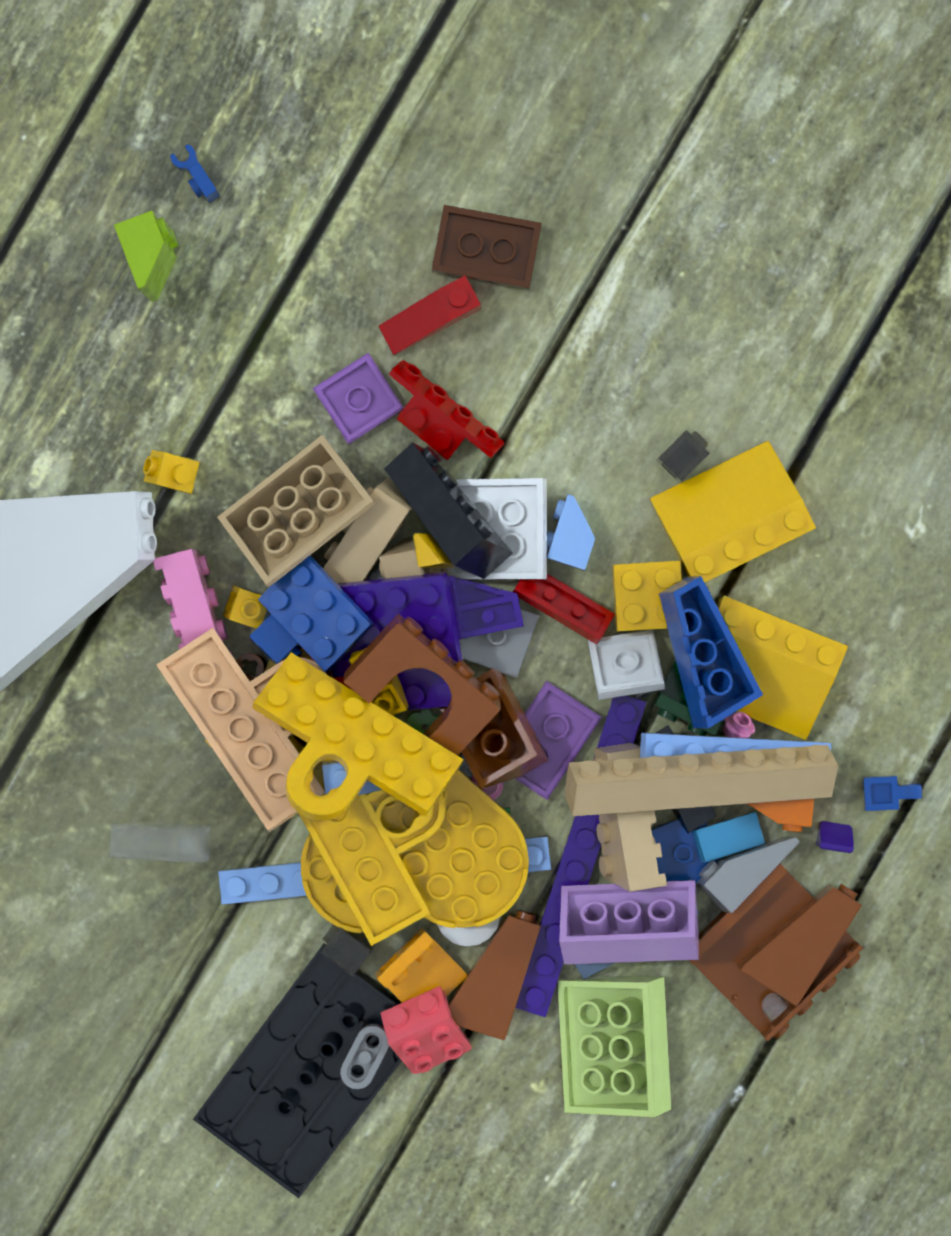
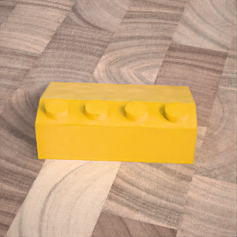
M769 441L649 498L687 577L701 576L704 583L816 529L800 494Z
M721 597L718 600L717 607L763 693L761 697L736 712H743L751 719L806 740L833 685L848 646L729 597Z

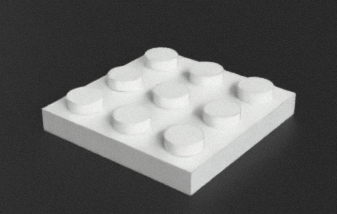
M458 479L457 486L473 502L476 509L513 552L485 579H547V479ZM458 567L447 569V576L461 579H482Z

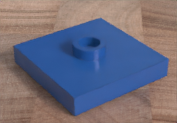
M678 819L651 829L656 844L660 843L662 857H658L656 860L659 874L665 873L666 882L695 880V883H697L701 878L699 875L700 871L709 862L714 861L716 863L721 859L718 858L701 863L693 832L687 834ZM707 822L696 829L708 826Z

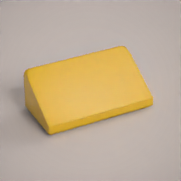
M414 534V545L419 568L448 569L455 567L431 534Z

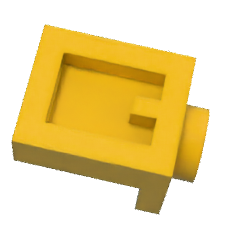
M233 585L222 616L257 629L263 623L267 609L258 600L262 595Z

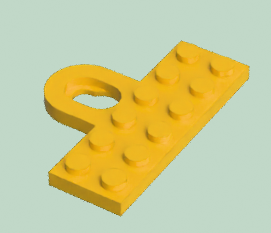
M293 653L289 654L253 702L252 708L307 742V745L288 771L285 790L291 806L301 815L313 820H329L344 813L367 781L426 817L463 762V759L372 702L369 704L356 692ZM323 760L339 762L346 771V778L340 787L331 789L323 796L314 794L310 789V784L313 781L314 767Z
M323 760L313 769V775L324 791L322 762L333 760ZM384 790L357 795L344 813L329 820H313L299 813L371 946L431 914L399 854L428 839L441 827L446 812L443 794L438 798L426 817L420 814L413 819L408 829L401 832H392L386 829L381 822L380 817L383 807L391 801L398 800Z

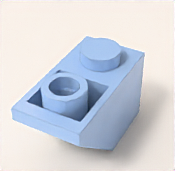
M568 494L565 501L558 500L553 515L554 519L559 520L555 533L551 531L547 533V559L584 571L595 537L575 497Z

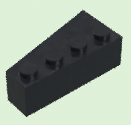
M412 442L384 470L452 564L485 579L513 552L480 514L473 502L457 486V480L447 470L442 468L439 464L441 459L436 452L429 446L423 448Z

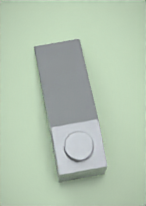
M785 836L719 859L716 863L711 861L700 871L699 875L701 878L697 881L696 885L723 912L733 913L800 841L796 837Z

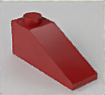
M466 275L429 294L378 327L394 356L481 310V304Z

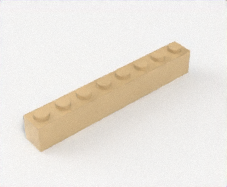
M828 745L568 763L564 795L572 816L832 797L838 764Z

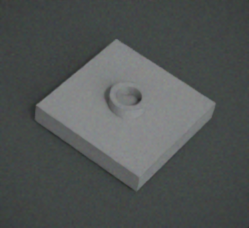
M521 609L524 627L460 639L463 659L517 678L539 615Z

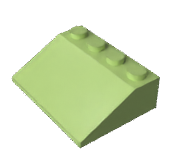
M623 976L558 980L564 1113L656 1117L671 1110L664 977Z

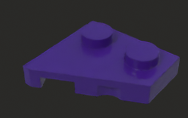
M447 576L459 640L524 627L517 593L454 576Z

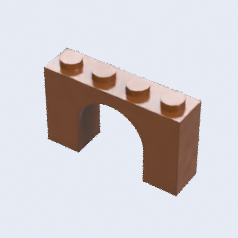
M398 613L345 671L343 682L370 704L381 690L402 671L423 668L437 673L449 686L451 699L444 712L431 724L423 735L458 756L501 710L500 699L498 698L500 694L488 682L482 684L473 677V670L461 660L456 662L448 656V649L437 639L431 641L422 634V627L411 617L405 619Z

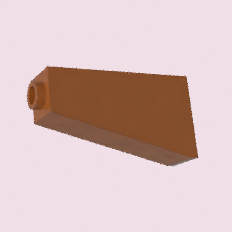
M828 884L741 959L737 965L738 968L790 1003L798 1006L862 905L854 900L858 894L843 884H840L838 888Z
M517 910L516 914L508 912L468 972L467 977L462 981L448 1002L452 1018L459 1027L505 1041L541 927L540 922L535 921L536 915L523 910Z

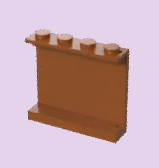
M780 863L733 913L722 911L699 933V960H688L742 1013L767 1041L772 1037L778 1039L789 1028L787 1022L796 1014L799 1016L803 1015L812 1006L813 1001L811 999L820 990L823 993L829 990L837 981L835 976L844 967L846 969L851 968L860 959L861 955L859 952L863 949L845 931L798 1006L790 1003L738 968L737 965L741 959L813 898Z

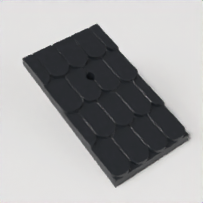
M323 943L205 1101L193 1120L290 1193L300 1198L402 1061L389 1046L371 1083L362 1089H352L345 1085L340 1074L342 1064L359 1031L369 1024H377L384 1028L380 1012L402 1002ZM370 1035L367 1038V1043L371 1046H376L379 1044V1038L375 1035ZM354 1065L352 1072L359 1076L364 1073V1069L361 1065Z

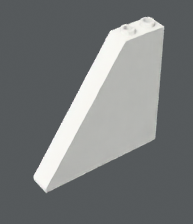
M130 491L0 500V692L155 560L154 552L157 548V539L153 532L155 503L152 499V492Z

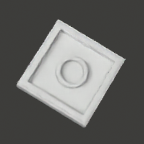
M653 629L602 637L597 645L588 640L599 700L665 689Z

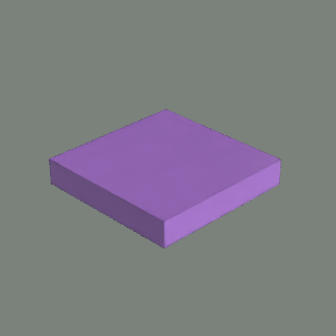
M369 353L313 388L348 444L356 441L404 409Z

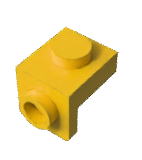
M152 450L144 463V482L192 494L200 462Z

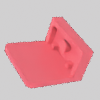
M441 986L380 1012L389 1046L413 1074L428 1072L434 1066L461 1057L472 1048L469 1039L453 1020L446 994Z

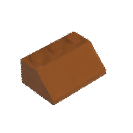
M493 668L476 679L482 684L488 682L499 692L500 696L498 698L500 699L501 710L462 751L480 789L518 778L548 761L507 678L503 673ZM439 707V708H440L441 712L443 713L444 710H445L447 707Z

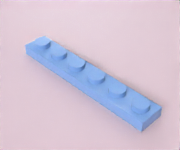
M641 733L640 758L812 745H828L831 750V743Z

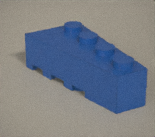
M686 577L659 593L693 728L708 729L761 697L763 693L702 577Z

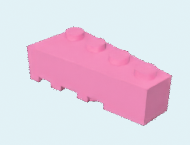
M188 549L155 558L153 561L155 571L162 569L165 579L161 580L162 585L160 586L163 597L166 599L167 604H172L173 611L170 612L172 628L176 637H180L182 641L179 644V649L211 628H214L222 642L223 639L228 638L223 619L217 620L214 607L219 606V601L215 588H209L206 575L211 574L206 555L200 556L198 550Z

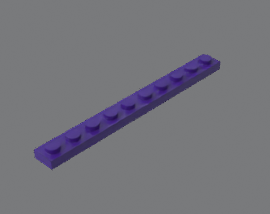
M627 695L613 697L596 748L634 743L646 701ZM599 815L574 816L540 922L539 934L515 1007L517 1009L546 1018L564 962L559 943L561 887L589 884L601 846L596 831L597 825L600 824Z

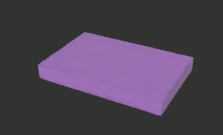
M546 681L525 712V715L548 761L514 779L548 800L568 770V763L573 762L602 717Z

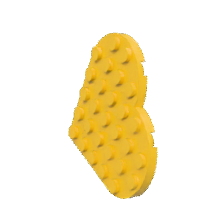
M458 769L442 793L446 812L441 827L431 837L400 853L399 856L431 914L424 918L448 928L479 927L501 917L519 898L528 876V849L524 835L513 817ZM394 800L383 807L380 819L386 829L392 832H401L408 829L413 819L418 817L420 813L403 802ZM309 833L301 855V876L303 888L310 903L323 918L333 925L354 933L363 932Z

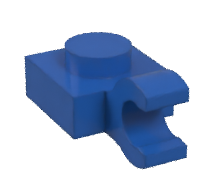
M187 144L185 148L189 153L188 160L181 162L173 153L170 155L171 161L179 170L190 172L193 177L188 181L198 198L204 195L210 203L218 198L220 194L199 163L195 150L191 145Z
M896 775L863 777L864 810H898L899 799L922 798V787L919 784L898 785Z

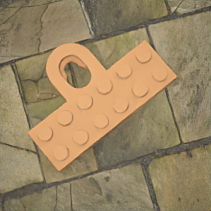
M211 628L156 666L268 832H271L298 814L288 801L285 784L288 771L299 756V753L289 740L294 736L293 733L257 712L252 707L253 702L285 660L279 662L252 681H249L214 628ZM301 658L326 674V672L316 662L310 659ZM313 775V781L310 784L311 791L318 796L326 795L324 789Z

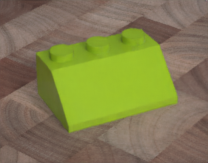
M151 210L114 224L137 288L153 302L158 300L177 258L174 248L179 247V244L168 222L166 223L163 217L158 218Z

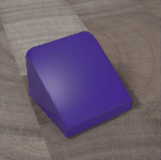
M820 821L816 845L821 849L851 854L854 850L853 829L850 825Z

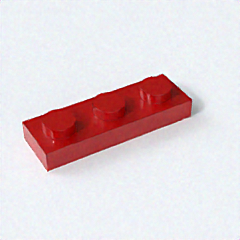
M547 574V579H520L513 590L514 593L518 594L519 599L596 645L601 640L615 615Z

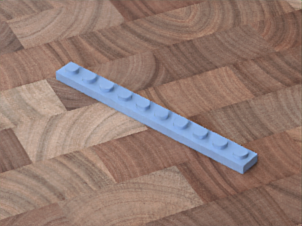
M548 836L525 838L529 857L528 872L551 870ZM301 862L218 871L222 905L307 896L302 884Z

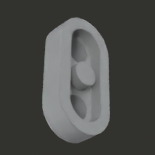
M369 1024L364 1026L357 1034L340 1071L342 1081L348 1087L362 1089L371 1083L389 1047L385 1029L382 1026ZM370 1035H375L379 1038V1044L371 1046L367 1043V1038ZM354 1065H361L364 1073L357 1076L353 1074L352 1067Z

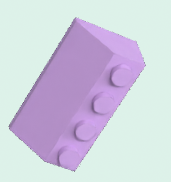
M695 880L669 881L667 886L632 892L616 884L562 886L559 943L564 964L699 960Z

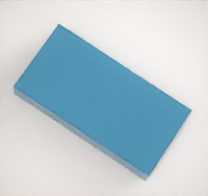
M756 812L747 813L692 831L701 863L765 844Z

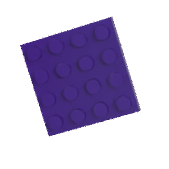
M447 572L338 584L375 625L331 669L333 677L344 676L345 671L351 665L349 661L351 654L367 648L398 613L405 619L407 617L414 619L422 627L423 631L421 633L429 640L437 639L448 649L449 653L447 655L454 661H463ZM413 668L397 674L409 706L408 710L448 706L451 699V691L444 679L437 673L423 668Z

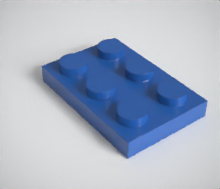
M311 555L271 585L258 599L325 672L331 671L375 625Z

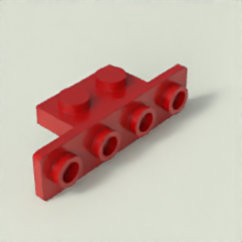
M402 360L389 372V375L413 394V397L396 419L447 461L465 438L490 458L504 445V441L499 438L494 429L484 426L474 418L472 412L467 407L457 404L441 386L430 382L422 375L417 366Z

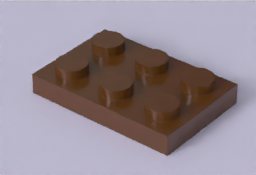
M444 205L432 272L458 277L466 275L468 279L529 290L542 223Z

